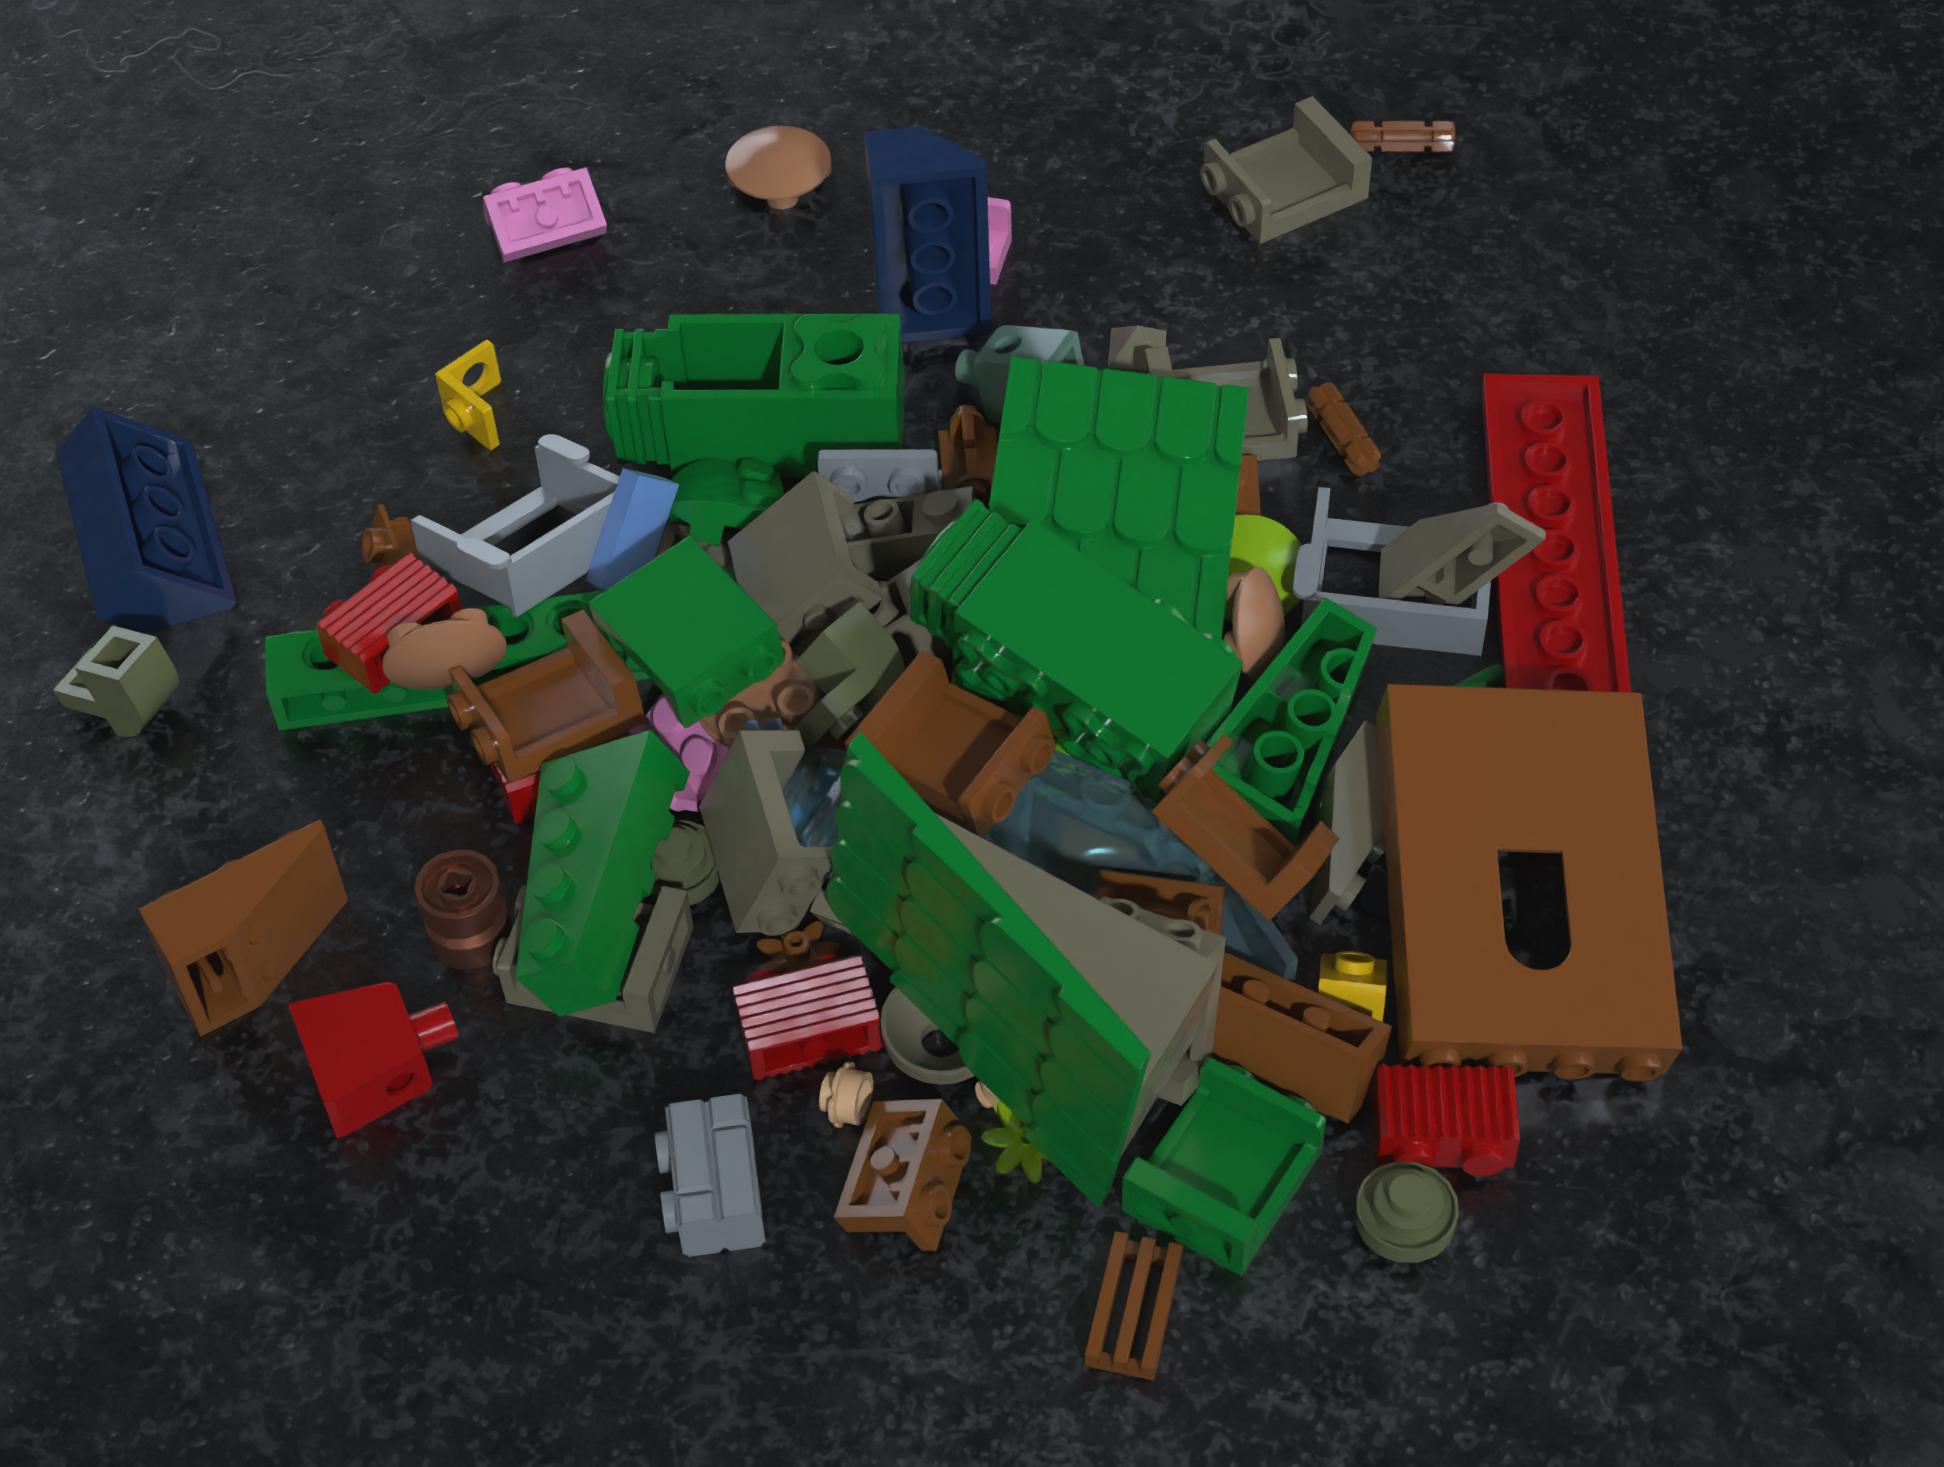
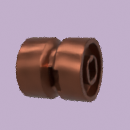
M453 850L439 854L422 868L417 875L414 889L433 954L443 964L455 969L473 970L489 965L493 962L499 940L502 937L509 938L512 931L496 866L485 855L472 850Z

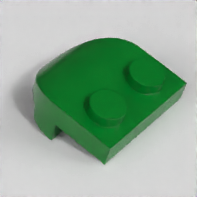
M704 459L694 462L680 470L671 479V481L679 484L667 523L675 522L680 518L690 524L689 535L693 539L719 547L725 526L744 529L784 495L781 475L779 472H775L770 465L754 459H743L740 463L723 459Z

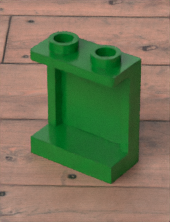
M688 536L588 602L596 627L616 652L623 649L669 698L676 719L684 728H689L702 718L714 715L731 698L752 684L767 679L785 661L777 624L691 536Z
M1208 1057L1200 1068L1197 1090L1149 1160L1145 1161L1137 1157L1123 1176L1122 1211L1242 1276L1321 1155L1326 1119L1317 1113L1315 1108L1307 1101L1297 1096H1284L1259 1083L1244 1068L1237 1065L1226 1066Z

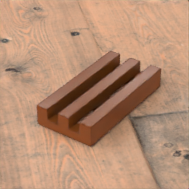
M1115 1231L1085 1352V1366L1154 1381L1183 1257V1245L1169 1242V1247L1163 1248L1156 1246V1239L1142 1236L1141 1243L1129 1241L1128 1233ZM1125 1259L1136 1261L1115 1354L1106 1353L1103 1350ZM1152 1264L1164 1268L1143 1360L1130 1358Z

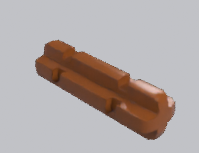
M1355 121L1352 124L1350 133L1353 139L1367 153H1373L1374 147H1381V153H1424V147H1431V153H1449L1453 151L1455 145V127L1451 121H1432L1431 126H1425V121H1381V126H1374V121Z
M1326 382L1320 387L1314 386L1308 392L1310 398L1307 405L1314 416L1321 420V427L1339 454L1346 457L1344 461L1351 472L1360 477L1368 472L1374 473L1380 467L1379 459L1381 458V452L1370 438H1366L1368 433L1349 405L1342 401L1344 398L1337 387L1332 383Z

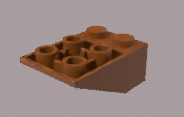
M318 820L300 830L284 834L277 841L241 859L227 862L217 871L180 889L163 894L156 901L140 908L139 912L172 988L199 1035L203 1036L260 1007L342 909L348 898L325 827L321 820Z

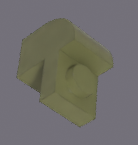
M860 601L826 628L795 661L826 696L792 730H799L802 741L809 748L828 732L838 740L851 727L855 726L857 728L905 671L903 658L896 642Z
M112 626L96 645L89 649L53 691L63 707L105 718L116 735L133 737L141 732L179 687V677L172 661L157 637Z

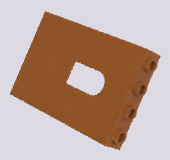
M1387 684L1376 714L1400 1066L1405 1068L1412 1064L1417 1068L1423 1065L1433 1068L1441 1065L1447 1068L1454 1065L1457 1068H1461L1467 1065L1472 1069L1479 1065L1486 1069L1491 1066H1496L1499 1069L1509 1066L1514 1069V1077L1523 1075L1527 1071L1554 1072L1555 1076L1570 1080L1586 1078L1594 1073L1621 1074L1622 1078L1629 1081H1648L1660 1075H1665L1681 1052L1682 1041L1641 693ZM1497 851L1561 853L1570 942L1568 957L1561 965L1549 970H1535L1522 965L1510 954L1505 942Z

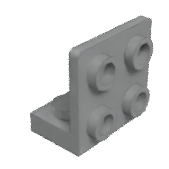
M820 450L818 452L819 474L850 494L854 505L943 490L942 470H938V455L935 450Z

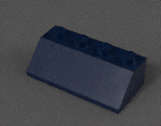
M922 126L864 132L875 297L878 314H900L902 343L991 334L986 160Z
M92 406L56 454L96 617L107 620L112 624L125 625L145 632H151L230 610L237 600L192 440Z

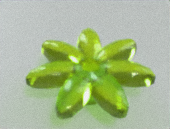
M1000 1101L997 1104L996 1110L1006 1128L987 1130L982 1134L981 1139L995 1147H1007L1000 1155L996 1164L997 1173L1005 1174L1021 1161L1029 1181L1038 1183L1042 1174L1041 1158L1049 1160L1030 1141L1029 1144H1024L1021 1141V1137L1026 1138L1024 1134L1028 1127Z

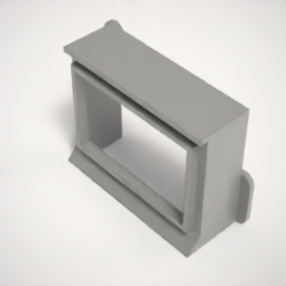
M555 434L541 437L538 440V445L534 447L541 487L460 535L421 515L411 520L418 558H420L424 565L428 564L431 570L434 569L510 607L512 615L515 617L520 616L589 571L620 478L616 474L587 462L590 458L589 449ZM558 505L577 514L511 556L509 553L493 546Z
M1319 487L1311 544H1304L1298 549L1293 582L1294 595L1304 600L1301 626L1326 597L1378 628L1373 644L1481 656L1488 619L1491 581L1472 594L1471 608L1321 592L1327 546L1381 552V549L1409 527L1328 518L1330 488ZM1499 502L1491 503V504H1496V503H1498V504L1502 505L1503 507L1509 509V508H1508L1505 504H1503V503H1499Z

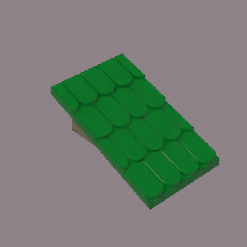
M1011 356L989 510L997 512L1004 521L1009 524L1013 523L1022 530L1033 519L1151 600L1161 599L1172 605L1195 628L1222 639L1249 387L1226 384L1216 386V383L1166 376L1157 378V375L1106 368L1097 370V367L1045 360L1043 363L1038 362V359ZM963 681V690L1009 711L991 695L977 691Z
M859 731L847 748L846 763L840 772L842 798L835 813V821L838 828L837 840L831 849L833 873L826 888L827 899L832 912L893 972L889 981L959 1048L961 1058L966 1067L1028 1127L1024 1136L1086 1197L1100 1208L1111 1190L1120 1157L1197 1034L1219 963L934 813L864 734Z

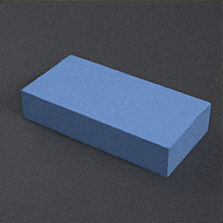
M625 468L622 469L585 580L586 582L608 590L655 558L679 484L664 477Z

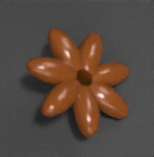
M821 921L813 922L803 932L798 931L796 928L795 930L780 934L782 940L761 939L757 941L758 949L764 954L773 957L761 967L760 971L776 970L780 973L808 967L812 961L821 956L838 954L841 948L835 942H818L823 931Z

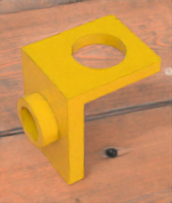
M485 340L436 372L435 376L443 411L450 424L459 432L467 431L491 451L499 446L500 442L492 407L480 396L500 384L501 377L494 344L489 340ZM482 362L484 369L479 380L470 387L464 385L462 380L467 370L474 364Z
M1341 951L1336 954L1322 953L1318 994L1347 1007L1355 1008L1363 1014L1383 1022L1387 986V960L1375 959L1369 954L1356 951Z

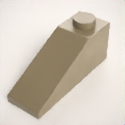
M1498 503L1418 520L1381 549L1378 598L1456 607L1545 541L1546 531Z

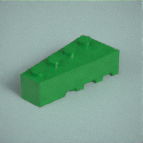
M1326 597L1206 742L1211 748L1224 733L1233 741L1232 745L1215 762L1213 770L1294 846L1365 669L1378 629Z
M651 730L541 764L516 979L559 1017L616 1001L640 927L633 921L638 904L645 896H650L657 873L650 866L658 842L668 840L675 817L669 812L674 793L684 791L690 774L688 768Z

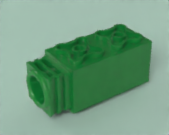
M900 314L669 315L668 329H655V332H644V329H635V332H624V329H615L613 347L606 357L604 367L603 406L606 432L609 440L614 443L617 464L626 465L627 461H637V464H646L647 461H657V464H670L673 478L686 466L704 459H723L740 463L743 459H754L770 465L775 472L780 473L781 478H805L813 471L819 474L818 452L820 450H903L905 381Z
M975 499L961 516L950 522L938 534L911 576L909 587L911 598L910 620L917 625L921 624L926 627L930 634L935 637L939 636L946 641V645L953 649L952 665L956 667L955 670L959 677L973 689L991 695L1000 701L1011 713L1021 718H1024L1032 707L1046 712L1052 734L1058 738L1060 746L1074 759L1089 764L1101 771L1119 790L1134 799L1144 797L1157 806L1166 796V793L1158 784L1200 739L1206 744L1230 713L1243 661L1236 657V653L1228 643L1217 636L1195 628L1172 605L1161 599L1151 600L1033 519L1022 530L1013 523H1007L1000 514L995 511L991 512L984 507V503Z

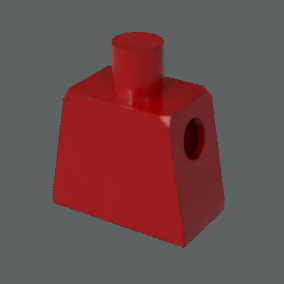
M391 982L289 1004L337 1139L348 1135L428 1091L433 1082L423 1052L459 1039L446 1001L408 1015L397 984Z

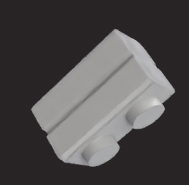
M734 1094L713 1097L708 1102H703L699 1099L669 1104L665 1108L668 1131L655 1132L660 1173L672 1172L674 1190L661 1192L666 1233L679 1232L683 1254L689 1257L719 1253L724 1248L733 1251L761 1247L765 1243V1233L747 1096Z

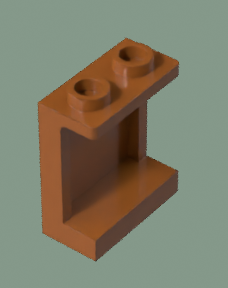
M584 610L561 619L568 645L565 649L477 687L461 665L448 670L455 693L446 696L456 724L461 730L469 727L472 729L470 731L471 738L482 762L486 766L494 762L509 784L541 770L542 763L584 751L646 723L634 674Z
M924 651L917 655L845 742L848 748L859 731H861L934 813L983 839L996 823L1002 822L1010 814L1016 797L1034 775H1038L1046 769L1056 748L1046 712L1032 707L1025 717L1021 718L949 683L942 660Z
M1224 733L1210 748L1200 739L1158 784L1167 795L1151 812L1266 920L1270 921L1313 878L1340 838L1320 821L1295 847L1213 770L1215 762L1232 745L1233 741Z

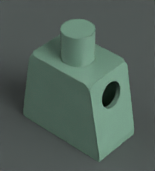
M1003 325L995 330L980 352L965 349L960 353L956 362L955 375L958 382L979 387L985 416L992 423L1001 426L1011 356L1038 359V362L1043 363L1045 360L1084 366L1078 332L1062 329Z

